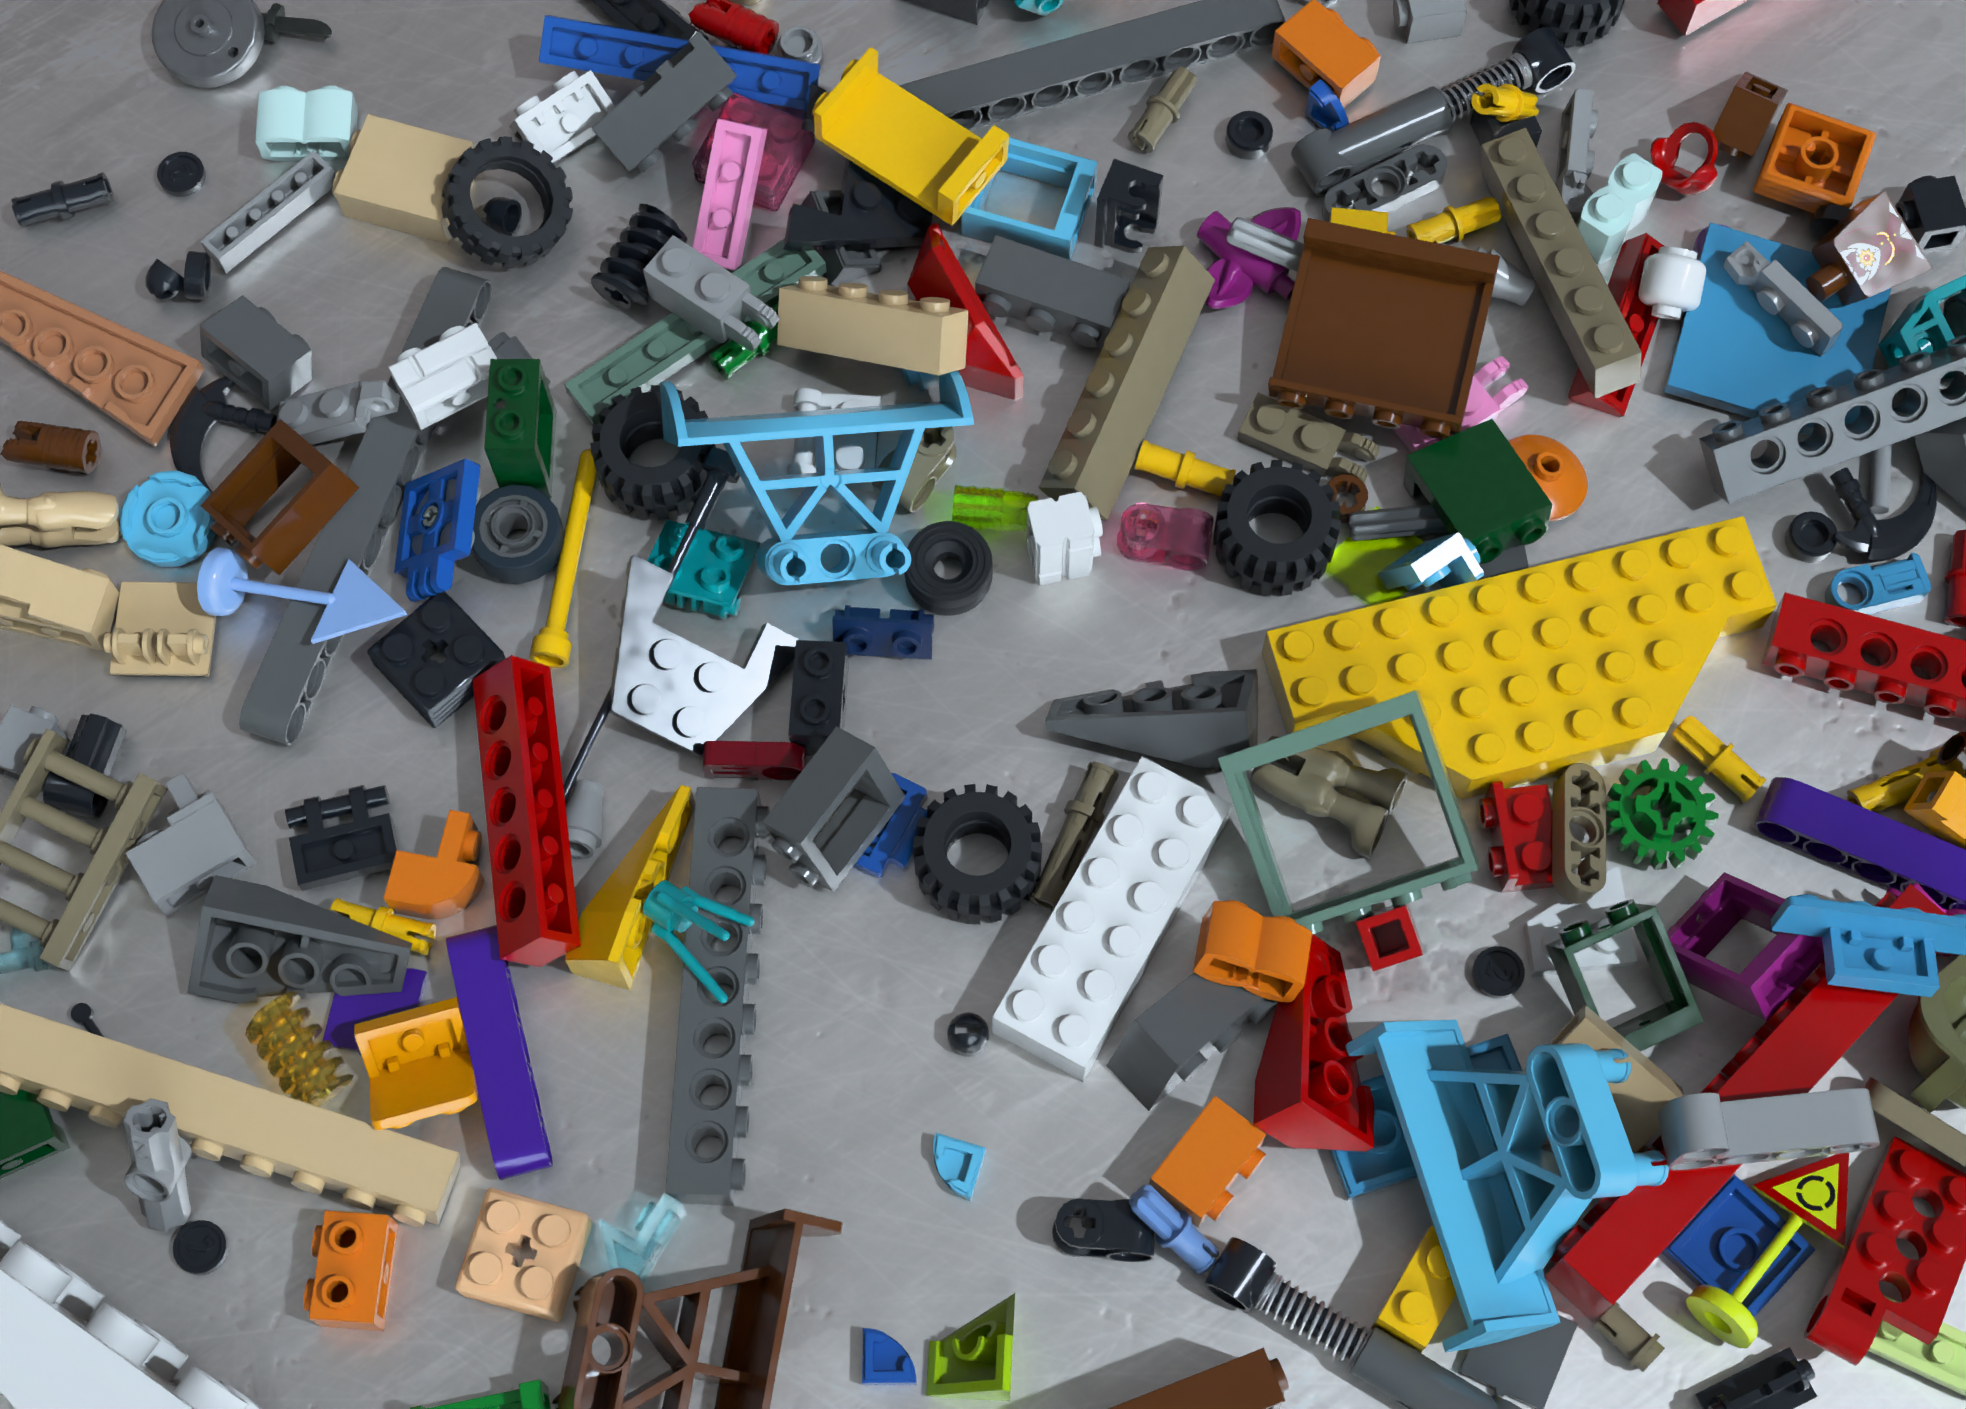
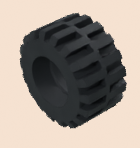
M1625 0L1509 1L1511 10L1517 11L1515 19L1520 26L1529 25L1528 33L1542 27H1550L1559 41H1563L1564 47H1574L1575 41L1579 40L1583 45L1593 43L1595 35L1599 38L1604 37L1608 34L1610 26L1614 27L1617 23Z
M651 385V392L642 393L641 386L630 389L631 397L625 399L620 394L612 399L614 408L610 410L604 407L599 414L601 424L593 425L591 434L594 442L590 443L591 454L601 487H604L605 494L612 503L617 500L620 510L629 514L635 509L637 517L640 519L648 520L650 513H657L658 520L669 519L668 512L675 510L681 516L689 512L687 504L691 501L695 502L708 476V472L701 465L710 447H716V444L681 446L680 451L671 461L657 467H643L634 464L629 460L633 451L647 441L664 439L660 385ZM676 389L685 420L708 418L705 410L700 411L699 404L695 399L690 396L684 401L682 391Z
M1272 460L1271 466L1268 468H1264L1262 462L1252 464L1249 475L1241 470L1234 476L1233 484H1227L1222 491L1221 501L1218 502L1213 532V545H1217L1215 555L1219 564L1227 562L1225 573L1231 579L1239 575L1242 578L1240 586L1249 591L1253 585L1261 587V595L1271 596L1272 589H1280L1281 596L1291 595L1294 585H1297L1301 591L1310 587L1313 577L1319 580L1326 571L1327 563H1331L1341 526V521L1339 520L1341 512L1339 501L1332 502L1334 491L1331 486L1326 484L1321 487L1319 485L1321 475L1314 470L1308 475L1303 473L1302 464L1293 462L1291 468L1282 467V460ZM1279 513L1293 519L1300 526L1304 535L1290 543H1272L1259 537L1252 530L1249 522L1262 514Z
M968 784L964 785V794L957 795L954 788L944 792V802L940 804L934 799L927 806L928 816L926 818L920 816L916 825L917 836L913 837L915 874L918 876L919 887L923 895L929 894L930 904L936 910L940 911L943 907L946 908L948 918L958 921L962 914L969 916V924H980V916H989L991 923L1002 920L1003 911L1008 910L1013 915L1021 909V900L1023 898L1027 901L1030 899V895L1034 891V884L1038 882L1041 873V831L1038 822H1032V811L1026 804L1020 808L1017 806L1016 795L1007 791L1002 798L998 796L997 786L987 784L985 792H976V785ZM978 833L990 835L999 840L1008 851L1007 860L996 871L986 875H969L956 869L948 860L947 853L949 849L960 838Z

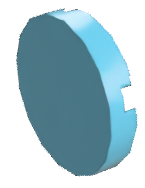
M163 471L149 476L150 480L144 482L141 486L136 485L127 494L120 510V531L128 547L144 562L161 568L180 567L198 559L211 546L216 533L209 526L215 519L201 505L212 492L195 476L180 471Z

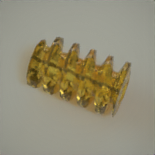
M290 991L262 1007L247 1026L245 1036L251 1044L257 1045L256 1052L259 1057L264 1061H268L267 1069L272 1076L280 1078L278 1085L284 1093L291 1094L290 1098L319 1107L340 1094L352 1081L354 1075L347 1074L336 1077V1074L345 1064L344 1060L340 1056L325 1061L324 1058L332 1051L334 1046L330 1040L317 1044L313 1043L320 1036L323 1029L319 1024H312L305 1028L302 1027L312 1013L308 1007L292 1012L291 1009L299 1002L301 997L297 991Z

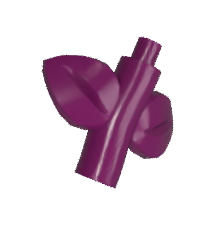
M1292 207L1274 208L1255 215L1250 221L1297 241L1301 226V212ZM1218 211L1211 213L1197 232V238L1206 244L1219 258L1206 269L1215 279L1205 301L1206 305L1210 308L1237 306L1251 295L1253 284L1267 294L1277 291L1285 299L1289 300L1292 297L1295 281L1287 276L1290 269L1229 244L1226 239L1231 222Z

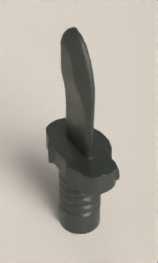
M278 3L272 4L271 9L267 13L261 12L265 28L264 39L268 42H277L281 32L324 39L332 35L331 28L322 21L285 17V8Z

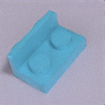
M1459 532L1425 541L1377 573L1387 590L1405 586L1407 591L1421 584L1427 587L1435 582H1438L1442 588L1473 582L1484 576V572L1479 566L1480 556L1477 549L1468 539L1462 538Z

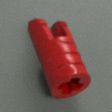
M707 0L705 3L695 5L694 9L688 13L691 24L736 49L770 54L779 33L778 22L728 0Z

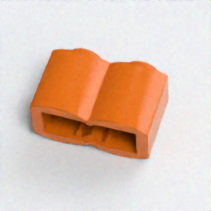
M1213 901L1202 918L1193 972L1218 984L1243 987L1262 998L1278 1002H1292L1305 985L1313 932L1286 916L1263 917L1239 901Z

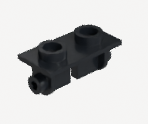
M1790 1347L1695 1394L1702 1409H1794L1818 1397L1809 1382L1816 1378L1812 1366L1806 1359L1797 1361Z

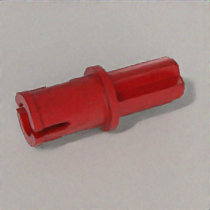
M1966 529L1958 530L1953 535L1951 567L1944 576L1945 582L1949 584L1945 622L1956 627H1966Z

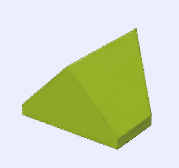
M1015 1293L942 1340L929 1341L926 1396L1010 1401Z

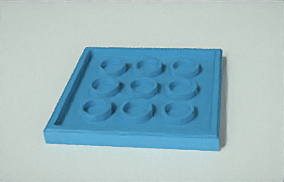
M1710 222L1698 258L1706 266L1700 305L1693 311L1684 312L1663 392L1753 419L1758 417L1759 412L1768 406L1780 403L1788 405L1805 400L1806 394L1814 389L1825 386L1838 388L1853 382V377L1858 373L1872 369L1891 288L1847 306L1841 302L1836 293L1822 301L1821 303L1843 323V328L1833 347L1820 356L1812 348L1802 346L1794 338L1791 327L1778 314L1772 315L1764 310L1757 300V294L1753 290H1749L1747 285L1736 284L1723 267L1726 258L1748 241L1770 263L1776 259L1808 290L1806 278L1820 269L1812 252ZM1860 405L1851 408L1847 412L1845 425L1853 423L1858 418ZM1808 423L1804 425L1799 433L1811 436L1814 424Z

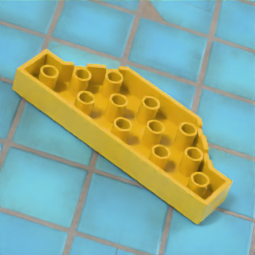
M1741 516L1266 631L1262 657L1286 734L1419 689L1454 792L1457 797L1467 799L1486 794L1491 782L1502 781L1504 789L1560 776L1569 766L1575 763H1584L1591 767H1596L1655 752L1717 639L1762 628L1777 606L1745 518ZM1409 715L1346 736L1354 741L1359 739L1383 752V757L1417 775L1422 773L1431 778Z

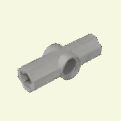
M150 1098L140 1105H132L123 1120L132 1162L124 1177V1183L126 1188L139 1198L141 1214L147 1218L148 1228L167 1232L172 1227L184 1225L191 1213L185 1167L192 1155V1149L179 1136L176 1117L170 1113L168 1102Z

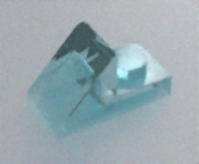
M665 1193L657 1204L652 1201L649 1202L636 1223L635 1229L640 1232L636 1239L599 1219L610 1270L626 1268L634 1272L640 1278L643 1285L687 1214L683 1204Z

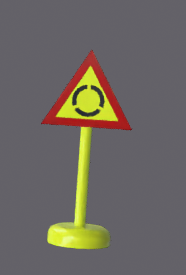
M1849 1153L1835 1154L1752 1185L1754 1190L1792 1215L1731 1294L1715 1286L1699 1285L1686 1299L1687 1308L1692 1315L1713 1335L1737 1348L1747 1349L1758 1335V1326L1755 1318L1742 1302L1803 1222L1845 1249Z

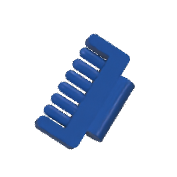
M896 773L891 774L906 798L888 820L887 826H884L878 833L881 837L876 836L871 844L875 847L869 846L854 865L877 878L883 876L890 862L897 867L905 868L913 854V837L917 836L916 825L920 816L925 818L928 816L927 810L922 808L928 797L926 789Z

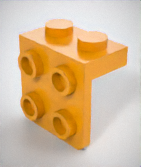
M457 997L354 1024V1035L369 1076L370 1119L374 1129H399L412 1124L416 1120L441 1113L446 1115L455 1114L477 1101V1084Z

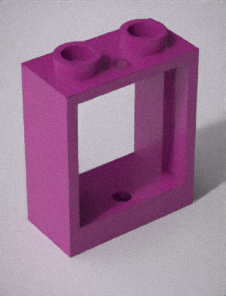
M1725 872L1667 931L1688 983L1765 1021L1770 1019L1823 962L1822 937L1773 931L1771 919L1785 899ZM1743 919L1776 934V936L1738 974L1705 957Z

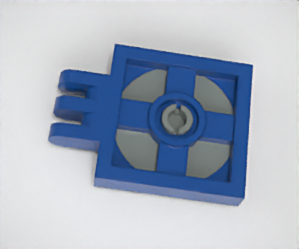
M464 458L405 484L394 573L407 578L406 595L410 601L419 602L449 590L452 586L455 561L470 556L475 539L473 527L476 503L480 496V464Z

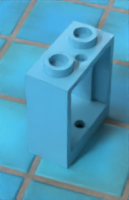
M1009 138L1008 159L1000 168L1001 171L1068 189L1055 229L1052 230L983 211L995 178L994 176L961 215L962 235L990 243L993 242L995 235L1071 260L1096 188L1098 162Z

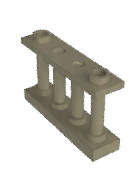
M46 728L41 738L36 737L28 746L23 758V764L26 767L0 812V865L2 863L66 894L65 899L69 903L60 920L54 919L50 922L0 898V921L41 940L40 946L44 950L39 958L59 968L71 971L130 861L126 852L136 847V843L145 833L168 789L158 781L141 773H138L134 783L128 781L124 784L61 754L68 741L56 732ZM51 771L115 802V808L118 809V812L110 827H103L100 830L37 800L49 772ZM26 817L91 848L90 854L94 855L85 874L80 872L75 876L13 846L12 843Z

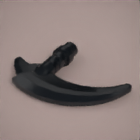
M227 376L211 382L201 390L195 385L174 417L170 433V449L176 470L195 476L209 491L211 489L204 478L201 459L204 441L212 426L219 421L227 424L232 423L236 426H244L248 431L255 433H268L277 421L276 415L265 413L262 409L251 408L247 410L243 407L228 405L226 395L236 383Z
M1848 467L1830 476L1836 487L1835 493L1839 499L1844 501L1848 511L1851 512L1853 520L1856 521L1852 531H1838L1832 538L1840 545L1864 554L1865 561L1877 562L1897 558L1917 546L1928 533L1936 512L1937 493L1935 482L1924 471H1922L1918 494L1910 507L1902 514L1885 520H1877L1874 514L1871 513L1872 511L1869 509V505L1860 491L1862 487L1858 480L1853 478Z

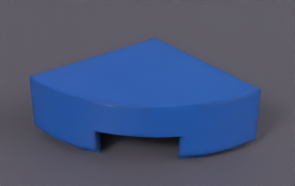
M1322 79L1318 80L1309 88L1305 115L1321 129L1327 128L1335 131L1348 125V117L1340 100Z
M863 1328L862 1384L917 1385L913 1362L902 1345L882 1331Z

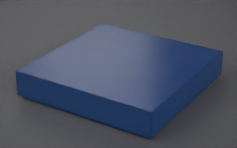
M1734 1174L1661 1253L1696 1286L1711 1285L1731 1294L1786 1221ZM1797 1231L1742 1302L1753 1317L1759 1313L1816 1250Z

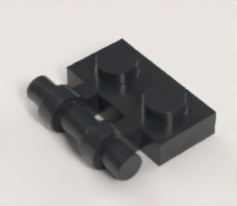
M365 785L349 788V794L321 800L320 796L304 799V805L285 809V816L290 829L304 825L308 826L309 833L289 838L297 884L302 891L392 869L396 851L399 850L393 818L389 813L375 817L371 816V809L390 804L386 785L366 789ZM353 814L354 822L330 828L326 826L328 819Z

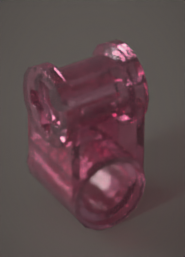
M1135 503L1123 512L1120 521L1121 528L1117 535V547L1124 557L1135 562L1167 565L1186 571L1202 570L1208 566L1214 519L1213 516L1203 510ZM1144 514L1145 519H1140V516ZM1136 529L1145 530V536L1136 535ZM1136 545L1141 546V549L1136 550Z

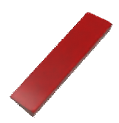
M1647 233L1626 240L1623 243L1607 285L1642 352L1641 367L1659 319L1651 315L1652 307L1642 303L1639 299L1638 294L1644 262L1648 256L1659 253L1660 247H1665ZM1578 367L1568 393V398L1578 404L1616 417H1623L1635 384L1595 399Z

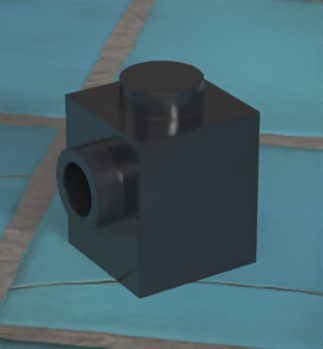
M1930 175L1923 176L1907 185L1895 208L1922 252L1930 253L1957 248L1966 234V208L1955 175L1941 178Z

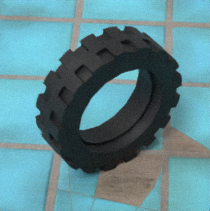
M507 136L499 137L494 142H491V139L488 138L478 142L475 148H468L455 163L442 189L441 197H444L445 200L441 206L443 218H448L449 220L448 230L454 239L459 238L463 243L461 248L469 255H472L474 252L481 257V262L488 265H493L496 262L502 263V268H515L519 263H523L524 266L535 263L539 257H545L553 249L567 230L566 226L572 217L573 208H569V203L573 199L571 187H566L564 181L567 177L563 169L555 167L551 162L553 157L545 150L540 153L533 148V143L523 139L518 143L513 142L512 137ZM503 169L515 172L528 180L538 192L542 201L544 216L540 227L529 235L513 237L498 233L484 224L475 212L470 197L471 183L475 177L484 171Z

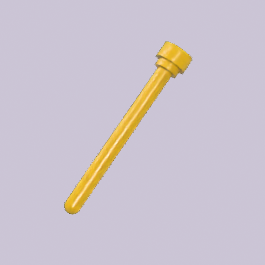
M591 449L583 450L579 457L546 626L541 628L539 634L533 637L529 654L531 661L549 666L550 668H564L568 666L572 643L568 640L569 634L565 631L597 471Z

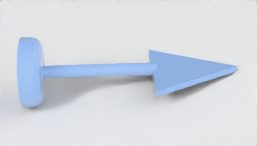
M216 547L210 551L202 562L198 574V601L202 610L208 615H231L243 602L246 592L327 605L311 638L313 644L408 615L401 606L350 559H348L333 593L248 580V570L244 558L234 549Z

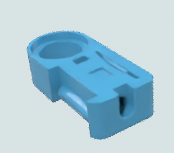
M1911 553L1907 559L1870 567L1868 563L1838 572L1826 588L1825 602L1870 615L1923 601L1931 590V583L1920 556L1916 553ZM1842 583L1856 585L1862 592L1863 601L1855 605L1844 602L1838 595V585Z

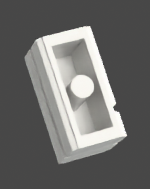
M474 323L466 328L464 326H455L448 329L441 335L438 342L423 350L411 348L404 351L398 356L396 363L388 368L397 390L422 430L487 397L490 359H497V357L488 345L477 323Z
M1082 492L1059 496L1058 501H1054L1052 498L1032 501L1029 503V507H1027L1026 548L1034 581L1039 586L1061 582L1063 576L1068 580L1090 576L1093 557L1101 556L1099 537L1103 536L1100 514L1097 507L1089 508L1086 495L1084 496Z

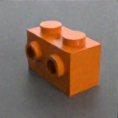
M1311 0L1275 30L1271 57L1308 89L1318 80L1322 79L1332 89L1343 108H1345L1376 81L1381 55L1368 39L1359 37L1348 28L1336 11L1325 8L1317 0Z
M1214 1096L1152 1175L1149 1185L1177 1211H1186L1192 1217V1223L1199 1228L1207 1216L1216 1222L1234 1198V1195L1227 1190L1236 1178L1241 1175L1248 1180L1265 1158L1266 1154L1260 1150L1266 1134L1218 1097Z
M325 1210L323 1225L315 1227L312 1238V1255L318 1258L315 1279H308L304 1291V1310L310 1311L309 1319L320 1327L384 1331L399 1224L392 1217L384 1214Z

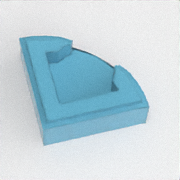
M935 1133L933 1154L940 1178L957 1196L971 1201L986 1148Z

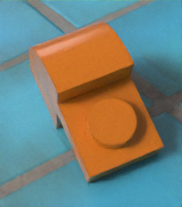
M449 810L437 857L396 851L383 898L389 908L394 910L395 914L422 919H443L461 912L476 899L485 879L477 865L469 864V861L475 862L478 858L482 834L478 831L470 813Z

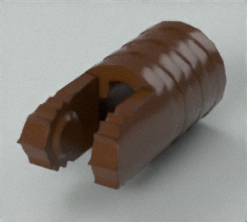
M17 421L14 426L15 430L12 433L16 438L6 440L0 453L7 461L90 474L96 469L101 444L100 437L94 430Z

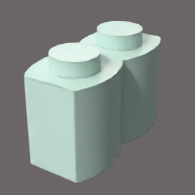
M331 85L308 92L298 91L289 86H278L272 90L259 92L255 142L262 159L279 162L300 161L314 150L324 161L348 160L350 156V142L354 132L357 130L358 108L353 93Z
M1636 153L1626 156L1617 163L1609 176L1606 186L1597 190L1586 201L1577 223V228L1596 264L1604 263L1612 258L1621 247L1626 232L1642 222L1649 211L1660 184L1662 170Z

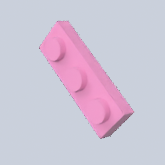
M717 119L692 248L723 268L737 270L741 267L768 129L725 119Z

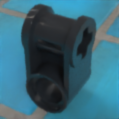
M1072 1199L1063 1204L1057 1213L1053 1224L1052 1237L1057 1248L1065 1255L1108 1258L1122 1262H1146L1154 1259L1155 1232L1132 1211L1129 1199L1113 1201ZM1072 1218H1080L1082 1227L1086 1228L1083 1238L1074 1237L1073 1228L1068 1227Z

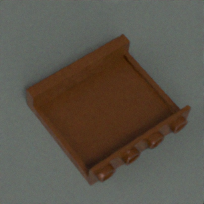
M1308 218L1303 236L1304 247L1273 377H1270L1268 382L1269 396L1277 398L1276 402L1288 408L1304 409L1305 404L1323 407L1324 413L1336 418L1351 419L1353 414L1371 417L1373 424L1384 428L1399 429L1401 424L1419 427L1421 434L1437 439L1449 438V434L1454 435L1461 432L1500 256Z

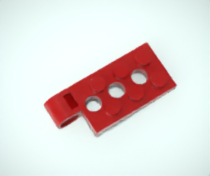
M1896 1136L1892 1138L1884 1150L1837 1269L1829 1276L1820 1300L1808 1321L1804 1332L1805 1339L1856 1366L1869 1350L1882 1320L1927 1345L1937 1337L1966 1261V1173ZM1918 1197L1926 1200L1932 1206L1935 1217L1930 1218L1920 1214L1915 1209L1912 1198ZM1896 1239H1904L1912 1243L1918 1252L1919 1258L1913 1260L1902 1255L1896 1245ZM1879 1281H1886L1896 1286L1901 1293L1902 1302L1897 1303L1888 1300L1880 1291Z

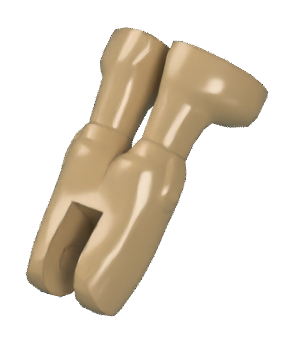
M0 483V545L9 547L33 544L44 548L71 545H101L114 543L121 536L120 519L118 518L119 506L114 495L94 491L45 492L36 497L17 498L6 496L2 492Z

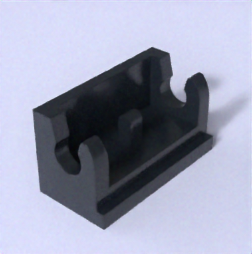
M1117 159L1113 160L1097 197L1094 246L1103 248L1104 245L1128 253H1139L1142 251L1143 244L1137 240L1128 239L1124 233L1128 229L1134 228L1142 233L1155 234L1159 224L1164 175Z

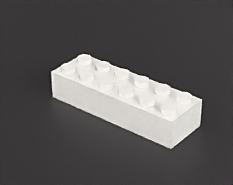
M1141 757L992 1017V1033L1084 1082L1228 824L1233 803Z

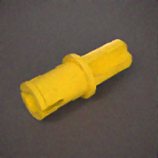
M1482 84L1476 89L1485 94L1473 93L1472 106L1477 113L1481 115H1494L1501 122H1511L1515 119L1522 120L1532 116L1536 117L1539 112L1535 106L1538 101L1537 96L1532 93L1523 92L1519 87L1512 84H1503L1499 87L1492 84Z
M1485 197L1456 209L1449 205L1444 207L1443 212L1436 216L1408 224L1406 226L1408 229L1406 230L1407 238L1438 244L1450 240L1457 243L1463 240L1464 234L1498 222L1501 219V211L1497 200L1493 197Z
M1694 716L1686 717L1673 731V738L1706 767L1703 772L1706 775L1712 772L1741 798L1743 803L1747 802L1767 780L1763 776L1761 777L1732 751L1734 748L1732 743L1726 746Z

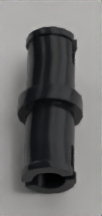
M102 172L96 176L64 184L63 181H57L51 184L50 189L19 198L14 197L11 199V202L13 203L12 209L16 220L24 228L30 224L61 216L63 219L72 218L75 215V211L103 203H111L114 201L110 182L105 173Z

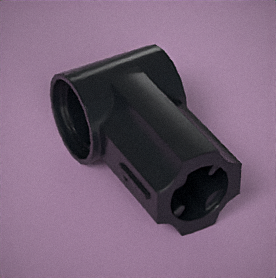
M92 713L90 715H81L66 756L109 776L127 730L122 724L101 715ZM51 771L49 772L43 791L44 803L58 810L92 819H98L108 805L109 799Z

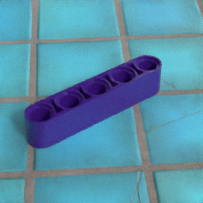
M1775 777L1771 780L1754 825L1756 830L1763 836L1900 892H1903L1910 884L1918 883L1941 908L1946 910H1966L1965 849L1798 780L1786 777Z
M497 925L446 938L448 956L497 1175L501 1181L553 1167L550 1145L509 963L506 960H501L499 955Z

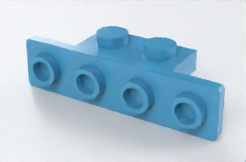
M1802 894L1787 897L1771 919L1773 931L1822 937L1827 985L1932 997L1940 988L1935 952L1966 955V914L1948 916L1924 913L1917 908L1893 909L1872 906L1864 901L1846 903L1822 900L1814 895Z

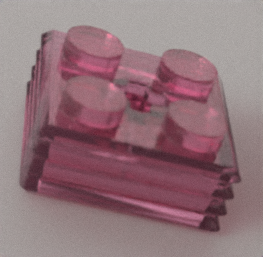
M733 92L734 94L724 103L692 161L695 180L705 184L717 119H725L768 129L753 204L774 212L778 211L815 143L814 132L801 129L802 118Z

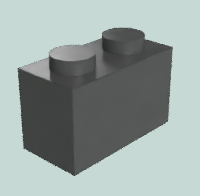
M243 295L199 325L202 357L269 411L279 405L280 401H284L312 380V352L307 342L297 334L292 335L276 322L273 315L267 309L257 307Z

